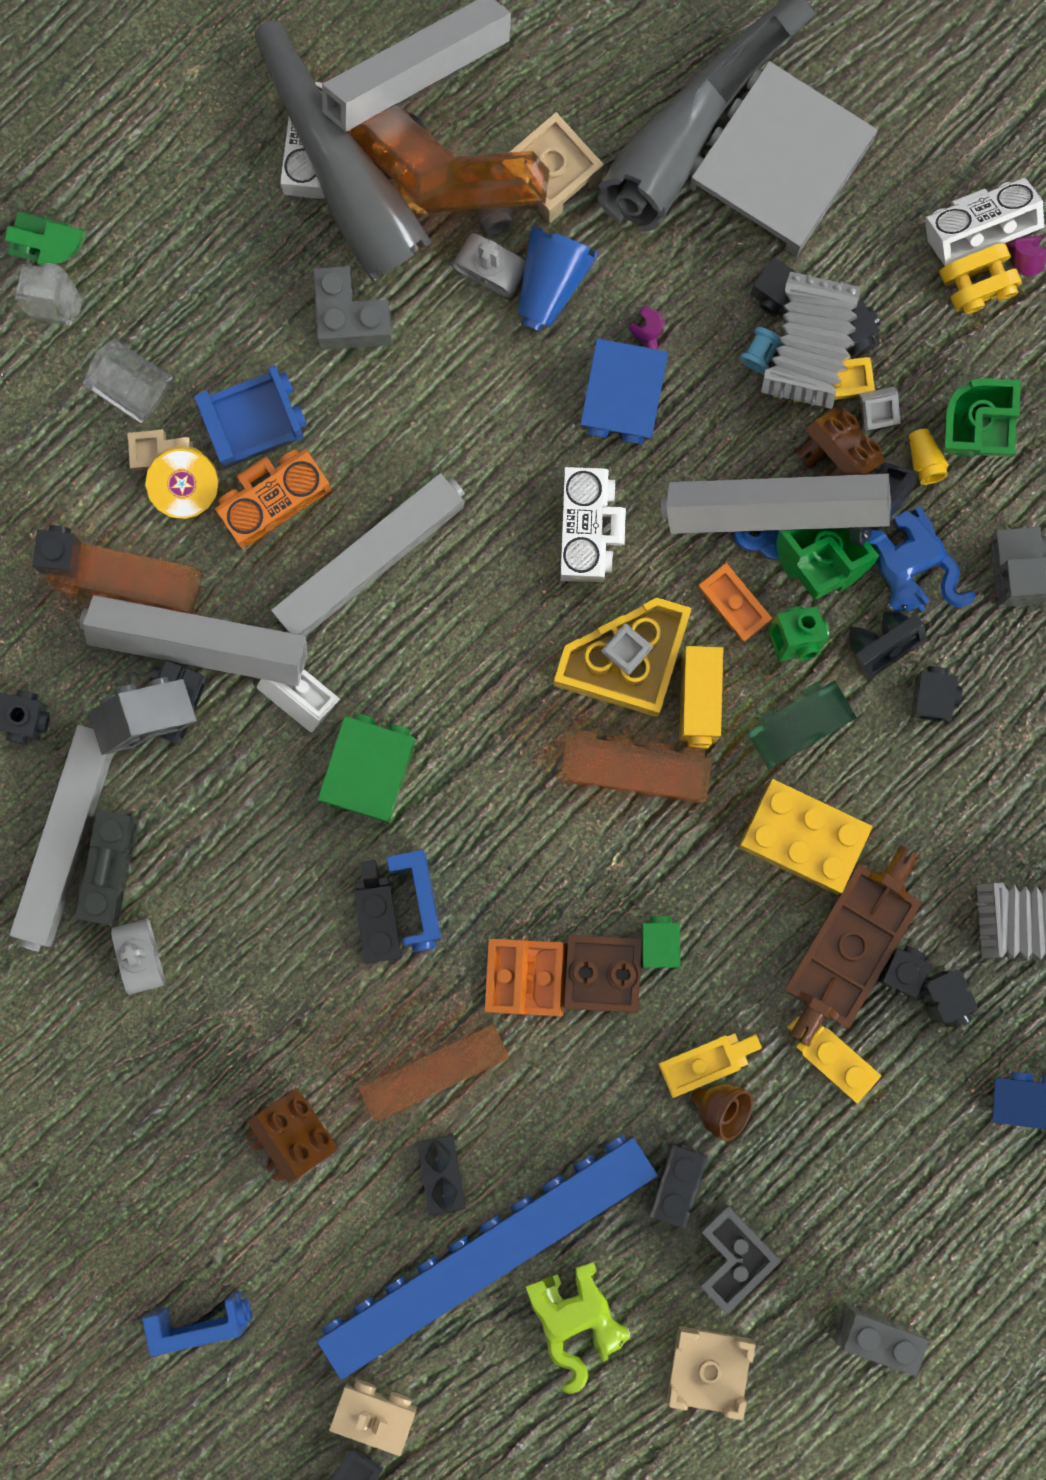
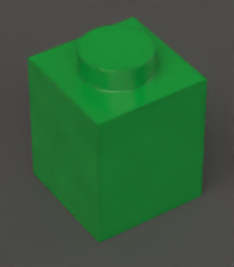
M649 916V923L641 924L642 968H680V923H671V916Z

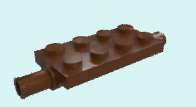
M899 845L886 871L880 872V874L874 873L860 864L856 866L843 892L838 896L783 991L803 1002L805 1007L792 1031L788 1034L796 1040L800 1038L806 1028L799 1041L801 1044L807 1047L811 1045V1041L824 1019H831L846 1029L850 1027L922 904L920 900L911 896L905 890L904 882L920 858L913 851L911 854L909 853L903 863L910 850L909 848Z

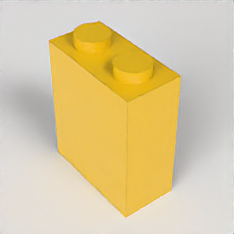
M686 646L682 654L679 742H687V748L709 749V746L712 743H716L721 737L723 647Z

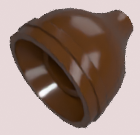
M729 1083L717 1084L706 1089L697 1088L691 1095V1102L696 1106L699 1118L705 1129L715 1137L725 1141L733 1140L742 1132L753 1108L751 1092L743 1087Z

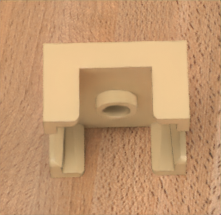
M557 112L502 158L503 173L513 184L516 183L517 178L538 202V212L549 224L563 212V203L585 184L590 189L603 178L604 164Z
M678 1326L666 1400L669 1408L687 1410L689 1406L723 1412L727 1418L744 1421L746 1409L744 1394L749 1362L753 1363L756 1346L752 1338Z

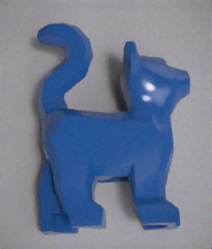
M920 506L916 507L912 512L906 510L892 520L896 530H903L906 534L907 540L901 544L894 546L883 531H872L868 542L879 555L876 561L880 575L891 588V597L888 605L893 612H910L917 608L921 612L925 610L924 605L929 603V598L912 578L938 566L945 570L940 586L942 597L946 602L955 607H964L973 602L975 598L974 591L956 592L955 586L960 575L958 564L947 553L942 541L936 537L932 522Z

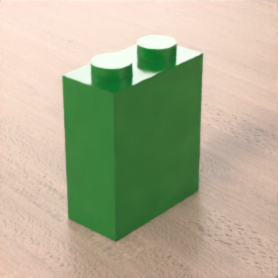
M355 713L353 718L344 716L318 800L321 803L390 824L416 743L415 737L409 736L410 729L399 725L389 724L388 729L374 725L376 719L363 714Z

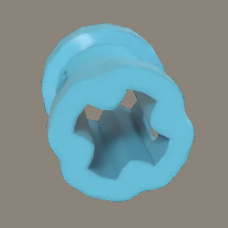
M757 327L754 331L755 339L747 353H742L739 360L749 369L765 375V370L770 369L768 364L774 356L776 348L783 345L779 342V335L764 327Z

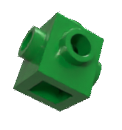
M795 606L784 613H778L767 630L779 662L798 658L800 661L814 659L820 654V651L829 639L828 624L825 619L821 618L817 606L805 609L802 606Z

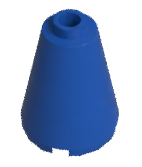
M533 226L529 233L517 313L524 317L521 324L538 331H542L544 325L551 327L596 261L599 252L590 250V247L553 232L550 235L543 232V228Z

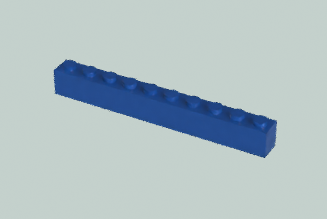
M623 1134L616 1137L604 1146L607 1152L600 1157L594 1159L591 1154L573 1165L576 1172L564 1180L561 1175L549 1180L541 1186L544 1193L533 1200L527 1195L511 1205L513 1213L500 1220L498 1215H495L479 1226L481 1233L471 1240L464 1235L447 1247L450 1253L443 1258L437 1260L435 1255L419 1264L416 1267L419 1273L407 1281L404 1276H401L384 1287L387 1292L384 1296L376 1301L370 1296L355 1305L353 1310L356 1314L345 1321L339 1316L321 1328L324 1334L319 1337L317 1342L340 1380L657 1177L658 1175L634 1137L631 1136L625 1139Z

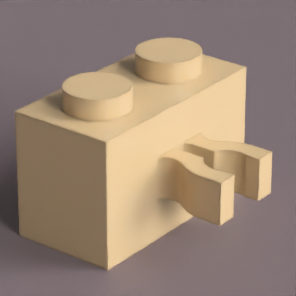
M356 1379L354 1384L347 1382L329 1431L401 1456L417 1410L416 1406L410 1405L412 1399L391 1392L389 1397L375 1392L377 1387L366 1381Z

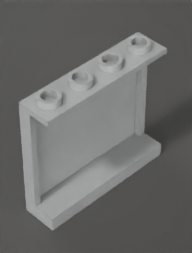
M769 61L763 71L757 69L746 86L750 91L744 100L737 98L727 114L730 121L724 129L718 127L708 142V146L711 149L706 157L699 156L696 159L689 174L692 176L689 189L694 191L698 186L785 241L787 243L785 250L797 257L873 143L878 129Z

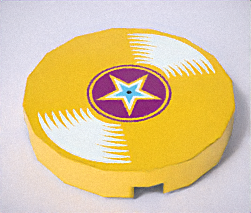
M176 446L165 449L154 458L147 470L145 486L148 497L157 510L169 517L186 519L200 515L211 506L217 495L218 476L215 465L201 451L193 447Z

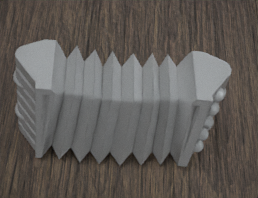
M790 272L785 287V295L790 302L783 306L788 312L783 314V318L787 323L782 326V329L786 335L778 338L783 346L776 348L779 356L771 358L775 366L765 370L761 393L777 396L779 399H792L811 404V406L817 405L832 409L836 395L833 385L841 383L838 373L847 371L846 366L842 362L850 359V354L846 349L854 345V341L848 335L855 332L856 328L849 322L857 319V315L851 310L857 308L861 287L844 284L843 281L835 282L813 277L811 274L804 275Z
M1003 883L977 885L978 903L976 906L979 912V940H981L982 958L1003 957L1006 954L1008 959H1014L1018 955L1021 961H1028L1030 956L1034 961H1041L1043 956L1046 957V886L1042 887L1041 890L1037 886L1030 887L1028 890L1026 886L1017 889L1015 884L1009 885L1007 889Z

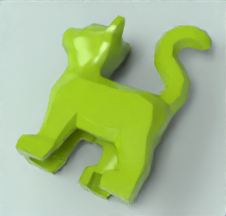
M589 1262L575 1268L578 1295L563 1300L559 1295L558 1288L561 1285L558 1274L526 1286L532 1308L543 1325L549 1356L554 1364L571 1370L573 1373L572 1379L562 1385V1390L568 1394L579 1392L585 1387L588 1372L587 1366L579 1357L564 1352L563 1343L565 1340L581 1331L591 1329L593 1331L594 1347L597 1349L601 1359L607 1361L609 1354L621 1349L623 1344L630 1339L629 1329L627 1326L618 1324L612 1318L606 1298L594 1283L592 1276L597 1271L594 1262Z

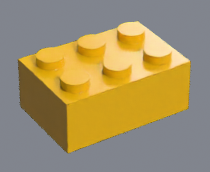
M772 779L768 782L738 848L838 895L843 892L873 826Z

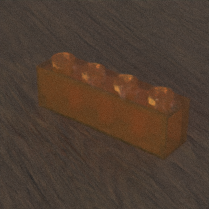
M396 104L348 130L368 156L419 203L455 186L456 158L453 153L438 143L428 130L418 125L405 110L399 108Z
M533 150L405 161L401 164L398 191L416 214L546 204L550 170Z
M81 543L77 577L48 574L46 580L53 586H56L55 592L68 596H77V592L80 591L91 594V600L93 595L194 614L203 573L199 568Z
M575 730V736L567 735L560 778L562 782L700 804L706 802L713 758L705 757L704 750L684 747L683 753L668 751V744L647 742V747L632 745L633 739L620 736H611L610 742L596 739L597 733Z
M495 1024L366 1084L360 1087L359 1090L375 1123L509 1059L510 1056Z

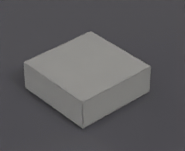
M895 386L859 394L862 425L865 431L901 424L898 391Z
M625 623L605 645L601 653L629 676L649 654L653 646Z

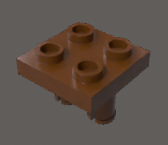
M840 407L814 420L805 429L812 438L796 452L800 460L812 452L803 462L808 468H813L827 454L836 465L823 476L869 475L887 461L882 455V449L878 443L872 438H867L858 428L856 418L848 411H843Z
M568 935L564 1009L638 1013L642 939Z
M298 1088L247 1121L251 1128L246 1132V1139L249 1142L257 1136L258 1140L252 1143L251 1147L255 1150L265 1148L271 1157L266 1165L267 1171L271 1172L276 1167L279 1169V1171L271 1175L276 1181L285 1179L290 1184L338 1150L329 1132L324 1128Z

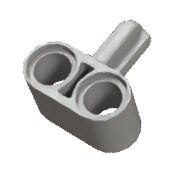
M470 233L452 265L466 277L504 297L511 298L523 277L525 260L497 245L492 240H488L475 233Z
M146 918L112 927V940L127 994L132 995L164 986V973L149 919Z

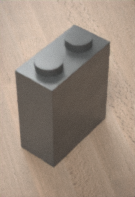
M846 1303L833 1336L835 1342L846 1352L916 1377L929 1342L924 1335L913 1327Z

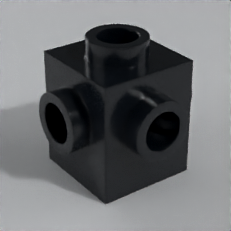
M17 690L16 696L0 693V733L7 734V741L27 745L29 739L39 741L41 733L47 732L50 723V712L46 711L48 705L38 701V694ZM25 714L23 720L20 721L21 716Z

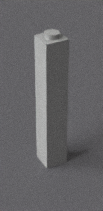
M476 0L323 83L322 113L347 132L509 42L511 12L495 0Z
M441 473L438 474L271 610L288 633L307 636L464 508V500L461 498L465 495L463 489L452 477L446 480Z
M889 474L669 482L668 496L662 497L661 500L662 518L668 519L671 534L890 526L891 494Z
M93 595L89 608H84L80 617V629L84 630L86 644L89 646L299 686L307 660L306 636L101 596Z
M79 724L75 731L9 935L19 938L18 946L39 952L41 946L52 947L114 754L113 752L101 755L94 729Z

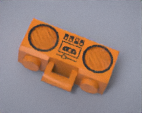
M297 449L288 452L279 460L281 465L277 468H274L268 457L265 456L237 475L238 480L245 488L244 490L238 492L237 489H234L219 499L221 505L216 507L215 510L242 550L332 491L330 483L306 449L300 453ZM266 473L270 474L269 478L252 487L251 483Z

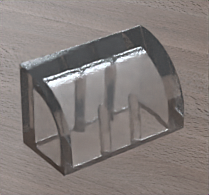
M113 339L96 351L83 385L142 424L163 399L173 377L116 339Z

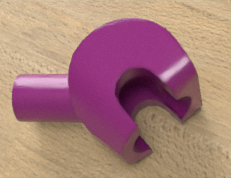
M1040 235L1019 237L1005 243L1007 248L1013 251L1012 266L1014 269H1017L1019 274L1033 276L1044 270L1046 251L1044 247H1039V241L1042 240Z
M645 305L642 306L639 314L646 319V325L643 327L636 322L634 324L631 323L628 330L636 338L642 340L643 347L658 350L656 338L660 337L664 332L665 318L659 310Z

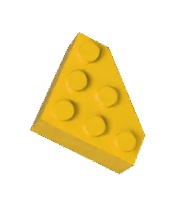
M656 597L632 612L622 615L599 627L592 633L565 645L553 686L658 718L692 608ZM625 623L653 646V649L629 676L601 653V650Z

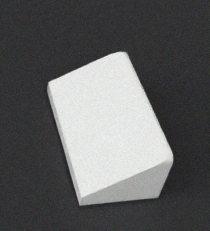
M303 670L299 686L261 679L257 685L260 692L309 732H313L340 700V698L305 670Z

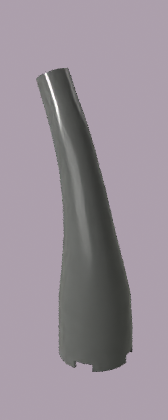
M782 0L760 17L707 64L628 141L598 186L601 188L598 201L612 219L619 224L623 218L637 223L636 231H651L660 225L688 179L695 161L714 125L728 104L751 75L782 44L816 15L815 10L807 0Z
M267 21L257 28L255 41L264 58L278 95L310 160L338 228L373 282L381 275L378 268L385 275L411 258L414 252L420 249L416 244L417 242L425 248L432 241L398 189L378 168L349 131L345 132L322 113V93L295 50L284 26L278 21Z

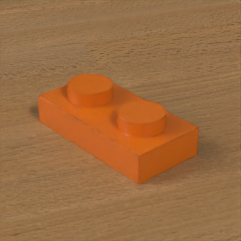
M727 563L697 587L743 643L773 619Z

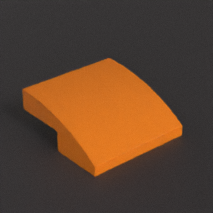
M489 939L485 1012L563 1016L567 943Z

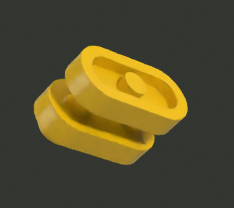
M1005 243L993 245L956 260L939 271L945 286L956 283L959 291L950 297L956 311L964 310L965 315H968L985 307V301L997 297L998 301H1003L1018 293L1017 287L1022 284V280L1017 269L1005 271L1002 264L1011 258ZM989 270L992 277L972 285L970 277Z

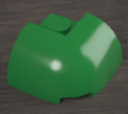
M17 212L14 226H8L5 241L10 242L9 255L38 262L37 264L57 265L71 260L81 250L88 230L72 228L70 224L26 212Z
M982 378L970 380L959 387L949 399L945 413L944 452L950 455L972 458L976 455L1013 457L1016 445V420L1020 412L1021 380Z
M848 528L779 530L777 535V553L783 570L790 580L797 577L814 600L836 589L839 593L859 580L879 557L868 541L863 546L849 543L850 534Z

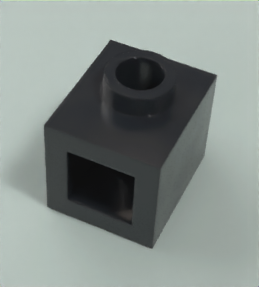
M776 257L771 260L753 284L750 295L760 302L759 306L767 314L773 317L779 315L783 318V314L788 313L783 306L790 302L785 295L786 283L790 272L795 271Z
M50 525L48 531L37 529L32 566L43 574L77 577L82 542L67 527Z
M928 666L927 671L918 673L915 681L911 718L942 723L951 721L953 719L954 707L959 708L962 698V686H957L958 676L948 675L949 669Z
M905 945L904 950L899 948L894 950L877 982L904 996L917 998L932 964L924 961L926 954Z

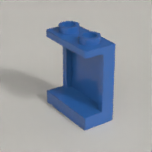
M597 338L580 424L582 427H587L586 434L608 438L609 432L623 434L622 441L643 445L644 439L651 440L668 352Z
M276 365L270 366V372L215 394L209 395L208 391H204L194 395L224 469L304 438L300 427L307 425L299 405L292 407L288 394L294 391L286 372L279 374Z
M420 850L387 857L389 872L392 875L413 872L423 925L422 934L402 938L403 946H412L413 952L436 949L435 941L443 939L425 851Z
M241 1291L232 1292L225 1299L228 1316L173 1329L168 1307L152 1310L142 1319L150 1357L240 1337L248 1328V1321L252 1320L248 1298L242 1299Z

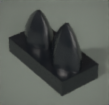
M885 611L882 618L884 633L882 637L864 628L850 627V646L857 659L859 671L867 681L927 641L924 623L916 614L909 618L899 612Z
M454 1135L417 1141L429 1216L466 1209Z

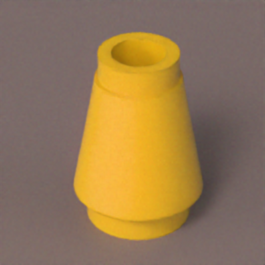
M924 428L912 432L908 436L913 470L918 471L920 484L930 485L945 479L948 476L947 468L949 464L930 434L929 429Z

